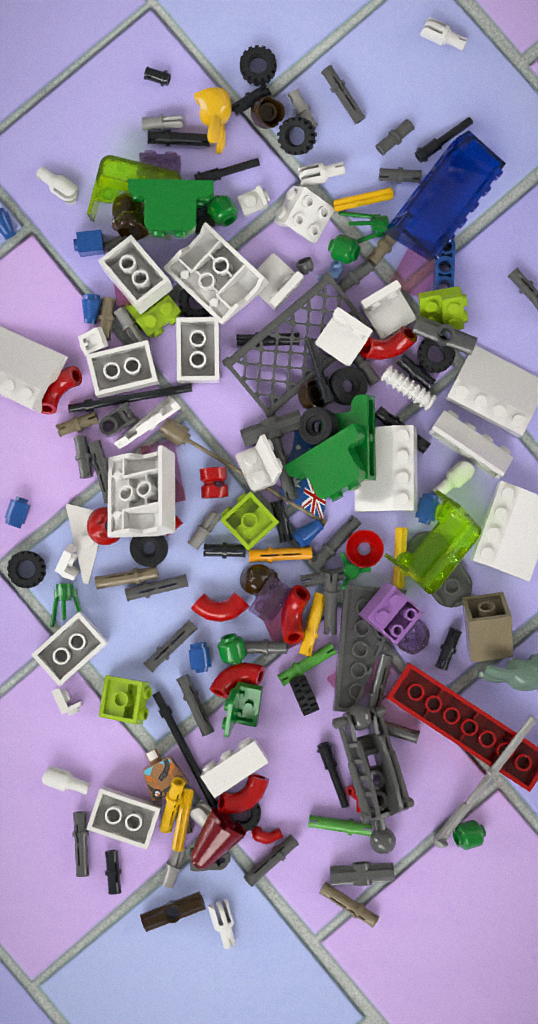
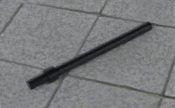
M190 383L98 400L86 399L81 403L69 404L68 410L69 413L83 410L90 412L94 411L95 408L193 392L192 385Z
M160 691L156 692L152 696L160 709L158 712L161 718L165 719L208 804L211 807L215 806L218 803L200 777L202 772L172 716L173 712L170 706L166 705Z

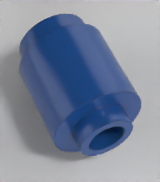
M423 493L422 498H419L415 517L419 518V523L430 525L431 521H436L440 504L438 496Z
M16 496L15 500H10L4 517L6 518L5 524L21 529L22 524H25L31 505L27 504V499Z
M206 642L190 644L188 652L191 670H195L196 673L208 672V668L212 667L210 650Z

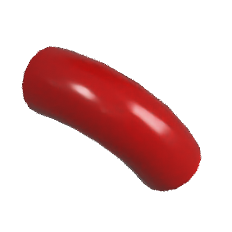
M402 326L394 335L388 338L374 339L369 337L360 350V354L362 357L374 360L394 358L413 346L417 341V336L412 333L410 328Z
M70 366L63 369L58 379L48 386L42 399V414L51 415L56 413L59 400L63 394L69 389L81 385L82 375L78 367Z
M295 585L290 590L281 612L282 636L288 644L297 643L304 637L301 624L302 614L311 595L301 585Z
M235 592L224 601H215L204 593L193 604L191 610L206 620L224 622L237 618L250 606Z
M248 662L231 665L217 675L209 689L219 697L228 698L231 689L236 687L238 681L259 686L264 677L265 667Z
M252 773L248 776L245 786L240 791L235 793L223 792L218 800L219 813L240 814L253 808L263 798L270 779Z

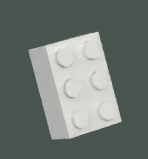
M132 235L98 260L103 271L140 315L173 289L169 278Z
M214 317L176 318L178 384L220 383L219 322Z
M148 340L86 355L95 394L98 399L159 384Z
M81 611L74 615L31 655L51 678L61 686L100 652L109 641Z
M247 737L239 743L238 749L232 751V749L227 750L221 755V760L216 763L213 760L203 767L200 777L214 798L268 763L269 758L255 737L253 739Z
M102 786L99 789L86 830L147 850L162 805Z

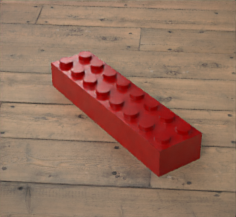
M409 662L406 663L385 698L490 767L517 734ZM524 738L499 770V773L528 792H531L538 781V746Z

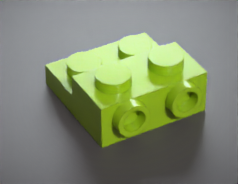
M460 286L418 293L420 316L441 324H448L456 330L464 329V323L468 322V314L464 307L468 306L467 296L462 294Z
M168 294L141 315L130 302L124 305L149 339L162 335L164 333L163 328L169 324L171 326L176 324V318H180V315H182V311Z
M251 491L248 494L244 492L236 500L238 503L233 508L230 506L221 513L222 518L220 519L248 551L279 524V521Z
M105 675L98 717L132 724H143L149 715L146 704L147 700L152 696V688L149 687L150 682Z

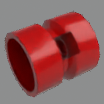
M226 467L199 469L200 481L204 483L201 486L202 499L229 497L228 485L224 483L227 479Z

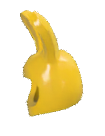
M211 87L194 93V100L200 106L199 118L201 122L209 127L208 141L209 143L217 142L216 153L221 155L226 146L225 124L231 117V99L225 89Z

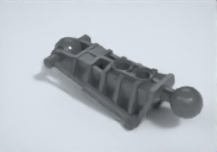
M354 704L341 717L334 718L332 726L335 729H339L349 762L348 768L359 801L358 804L361 808V823L364 825L373 822L374 831L370 836V845L376 853L388 854L396 845V837L387 828L385 818L413 807L414 800L409 797L395 750H393L383 718L386 715V708L383 705L373 708L372 706L367 707L364 704ZM377 718L379 719L382 733H379ZM368 728L369 734L356 737L355 730L359 731ZM374 754L376 765L370 766L368 756Z

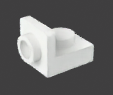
M257 185L256 189L238 196L237 201L246 218L267 209V201H270L266 189L262 190L260 185Z
M96 327L78 336L80 347L85 356L99 352L109 346L102 327Z
M72 543L64 550L55 571L63 578L74 580L79 574L80 569L73 566L77 559L75 552L78 547Z
M62 687L51 691L61 714L67 713L70 716L80 711L79 707L83 705L82 701L70 706L68 702L71 701L67 690L63 691Z

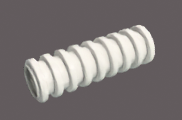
M392 365L388 366L381 377V381H386V385H392V389H398V393L401 391L403 396H408V399L414 400L413 403L415 404L417 402L419 407L423 406L425 411L429 410L436 400V395L432 396L430 391H425L426 388L419 387L420 384L416 385L414 380L410 381L408 376L404 377L403 373H398V369H392Z

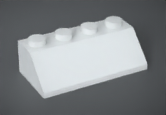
M444 410L428 433L495 479L503 477L514 458L510 455L511 451L502 445L498 447L493 444L494 440L488 435L477 433L475 431L477 428L468 422L462 423L458 420L459 416L451 410L448 412Z

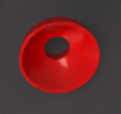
M108 507L94 510L87 520L88 535L99 545H111L121 538L108 537V531L105 529V523L108 520Z
M364 529L354 532L348 538L345 550L351 563L365 568L372 567L380 561L384 553V545L378 534ZM367 543L370 546L369 554L361 555L358 552L359 544Z

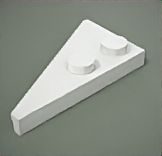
M166 397L120 436L114 444L121 449L146 431L156 428L161 421L181 407L172 397Z
M67 504L66 509L74 544L78 547L76 553L83 583L90 584L99 544L95 543L87 532V520L94 510Z

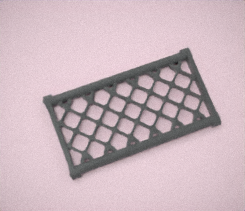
M328 272L321 276L322 279L238 351L230 357L227 356L222 361L223 365L231 371L260 406L267 418L275 416V412L298 393L300 386L304 382L317 377L315 369L312 370L305 367L306 356L310 355L307 353L305 340L309 339L308 330L310 326H319L321 334L324 327L327 326L324 324L325 313H334V311L326 310L325 308L328 297L337 298V307L339 308L342 299L351 310L347 313L353 317L355 315L361 323L374 331L373 327L364 319ZM329 283L338 293L337 296H329L327 294L326 286ZM315 295L323 297V307L320 310L311 308L310 300ZM300 308L307 311V321L305 323L295 321L294 313ZM311 311H320L322 313L320 324L310 323ZM284 322L292 326L291 335L288 337L279 335L278 327ZM296 324L306 326L304 338L294 337V326ZM268 335L276 339L274 350L263 348L262 340ZM280 338L290 339L289 351L278 350V340ZM293 340H304V351L302 353L292 351ZM319 348L318 355L324 371L337 359L331 355H323L321 348ZM252 349L260 352L257 364L247 362L246 354ZM263 352L274 353V363L272 365L262 364ZM278 353H287L289 355L287 366L276 364ZM293 354L303 355L302 367L291 366V356ZM236 362L244 366L242 377L233 368ZM248 365L258 366L257 378L246 377V367ZM263 366L273 368V375L270 380L261 379L260 374ZM276 368L287 369V379L285 381L275 379ZM291 369H301L303 378L299 382L295 383L289 380ZM246 380L257 381L255 393L245 382ZM261 381L271 382L270 394L259 393ZM276 382L286 384L287 392L281 397L273 393ZM259 396H269L272 405L267 408L259 399Z

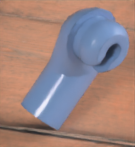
M333 260L328 271L335 282L339 280L344 271L342 262ZM324 274L317 275L318 282L322 279L321 276H323Z

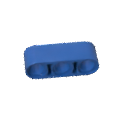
M447 235L440 237L435 245L433 291L439 290L438 285L444 284L448 288L454 287L455 241ZM446 244L449 246L450 250L443 251L440 248V245ZM446 264L449 270L442 271L439 265Z

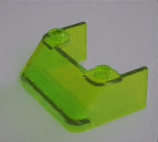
M107 155L100 161L87 215L90 221L95 222L100 202L111 204L119 195L120 190L129 192L128 178L182 180L181 175L174 170L114 155ZM166 235V240L171 241L172 235Z
M439 490L435 492L442 501L435 510V519L438 523L414 553L405 551L400 553L396 559L388 553L384 555L394 567L428 594H433L440 588L481 535V528L465 509Z

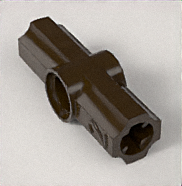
M200 891L177 900H170L162 906L141 913L140 918L143 928L148 932L169 923H176L184 917L205 910L206 906ZM175 907L178 909L179 914L171 916L168 914L167 909Z

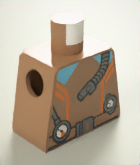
M156 748L145 754L150 765L143 769V774L153 803L166 797L174 777L184 779V787L190 784L189 779L171 755L162 759Z

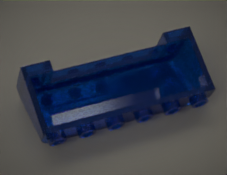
M468 130L451 142L384 232L426 260H438L444 252L442 248L445 244H450L455 238L454 232L457 228H462L467 222L466 216L469 212H474L479 206L478 200L481 196H486L491 190L490 184L493 180H498L503 174L502 168L506 163Z

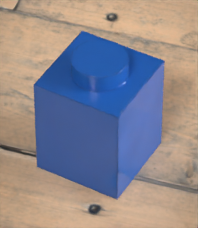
M101 230L76 232L77 239H73L74 250L78 251L80 257L105 254L104 237Z

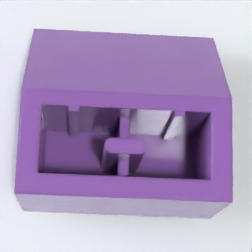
M385 582L359 615L373 628L397 645L424 612L397 587Z

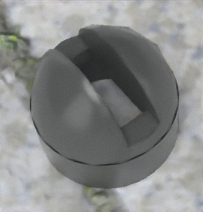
M311 257L302 258L296 263L298 270L302 274L307 275L308 270L312 272L314 269Z

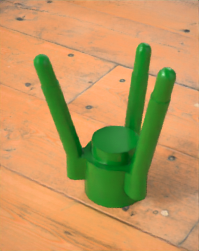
M338 212L340 216L370 219V221H352L348 223L349 226L370 225L371 231H375L373 234L357 239L358 243L375 237H383V232H389L387 215Z
M343 552L340 553L345 565L343 568L345 579L341 588L345 589L349 580L357 578L359 573L371 571V568H359L353 563H349Z
M73 583L56 584L51 614V628L55 624L58 600L61 601L62 620H66V601H71V596H73L77 612L82 611L77 596V589H73Z

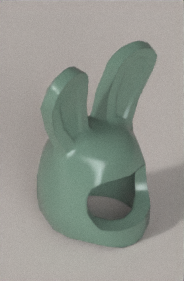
M532 654L528 660L512 658L506 664L505 669L497 666H486L485 672L478 671L477 676L488 682H506L513 689L519 691L537 690L538 654Z

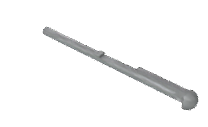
M530 715L496 762L488 768L487 774L465 803L461 802L439 833L434 835L433 842L436 847L445 848L448 846L446 840L538 719L535 716Z

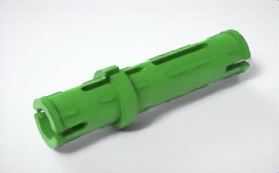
M329 642V644L314 652L311 657H306L298 663L294 662L292 667L278 674L277 677L282 685L286 686L289 681L303 676L304 673L331 656L336 655L337 652L332 643Z
M309 815V820L317 821V823L309 822L308 828L344 832L350 836L352 834L371 836L372 831L363 830V828L372 829V823L363 825L361 822L354 821V819L343 820Z

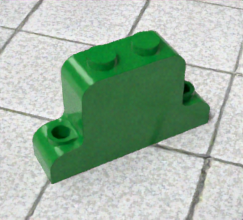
M128 178V190L133 201L145 202L144 224L146 230L153 234V237L165 238L166 235H174L175 238H187V235H192L196 231L197 204L209 203L214 197V181Z
M368 394L357 395L352 400L350 412L334 414L339 422L338 432L353 423L362 426L366 437L362 445L356 448V452L367 472L365 481H376L375 397ZM321 421L318 426V432H320L323 428V424Z
M353 423L284 467L289 476L296 477L299 481L308 478L319 498L331 499L332 502L341 499L344 496L343 493L348 490L354 491L361 486L360 483L366 479L367 472L356 452V448L361 446L365 440V432L361 425Z

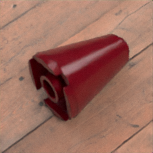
M213 808L209 812L190 855L192 864L198 869L210 867L246 835L245 829L237 820L234 823L229 819L231 817L229 814L219 813L218 808Z

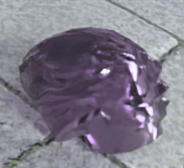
M419 618L397 644L398 648L407 654L416 655L428 646L430 631L426 623Z

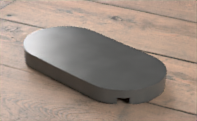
M432 531L416 534L410 540L407 547V557L410 564L437 603L449 608L461 606L462 597L471 596V577L443 536Z

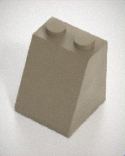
M504 592L462 597L467 649L471 663L513 657L512 616Z

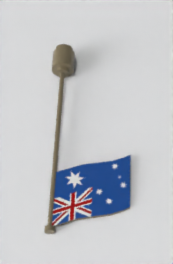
M167 418L159 430V433L163 434L162 437L178 447L181 444L186 445L188 442L244 476L241 469L189 439L191 436L188 433L189 428L174 419L170 420ZM294 431L293 446L288 463L317 445L308 444L302 439L299 432ZM293 477L299 498L287 503L315 520L317 519L324 527L328 521L326 518L323 519L326 499H321L316 495L308 478L299 481L298 478ZM282 486L280 493L270 487L265 488L286 502Z

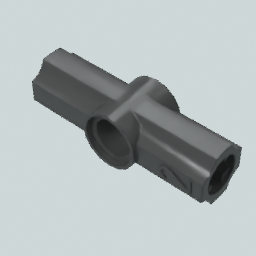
M418 315L412 331L413 334L432 340L440 346H447L468 355L472 354L478 339L475 336L456 330L448 324H441ZM439 332H449L450 339H441Z
M296 410L279 417L272 416L260 421L259 424L241 429L240 433L245 447L257 444L259 437L265 434L267 439L273 440L281 438L289 432L299 430L300 411Z
M360 861L354 862L352 865L330 866L331 885L353 884L354 886H368L376 882L395 881L393 862L371 863Z

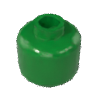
M216 195L210 200L207 212L216 225L227 227L237 219L238 209L229 196Z
M342 234L336 236L335 239H331L328 246L331 258L344 264L356 261L361 249L355 238Z
M236 633L222 636L220 638L221 641L217 645L222 662L230 664V666L242 663V660L247 656L244 639L241 636H237Z
M475 820L460 823L455 828V831H453L455 844L463 850L481 846L486 836L484 826L482 824L479 825Z

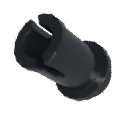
M148 66L145 69L144 75L146 76L143 77L144 80L159 83L162 87L169 85L171 74L167 70L163 72Z

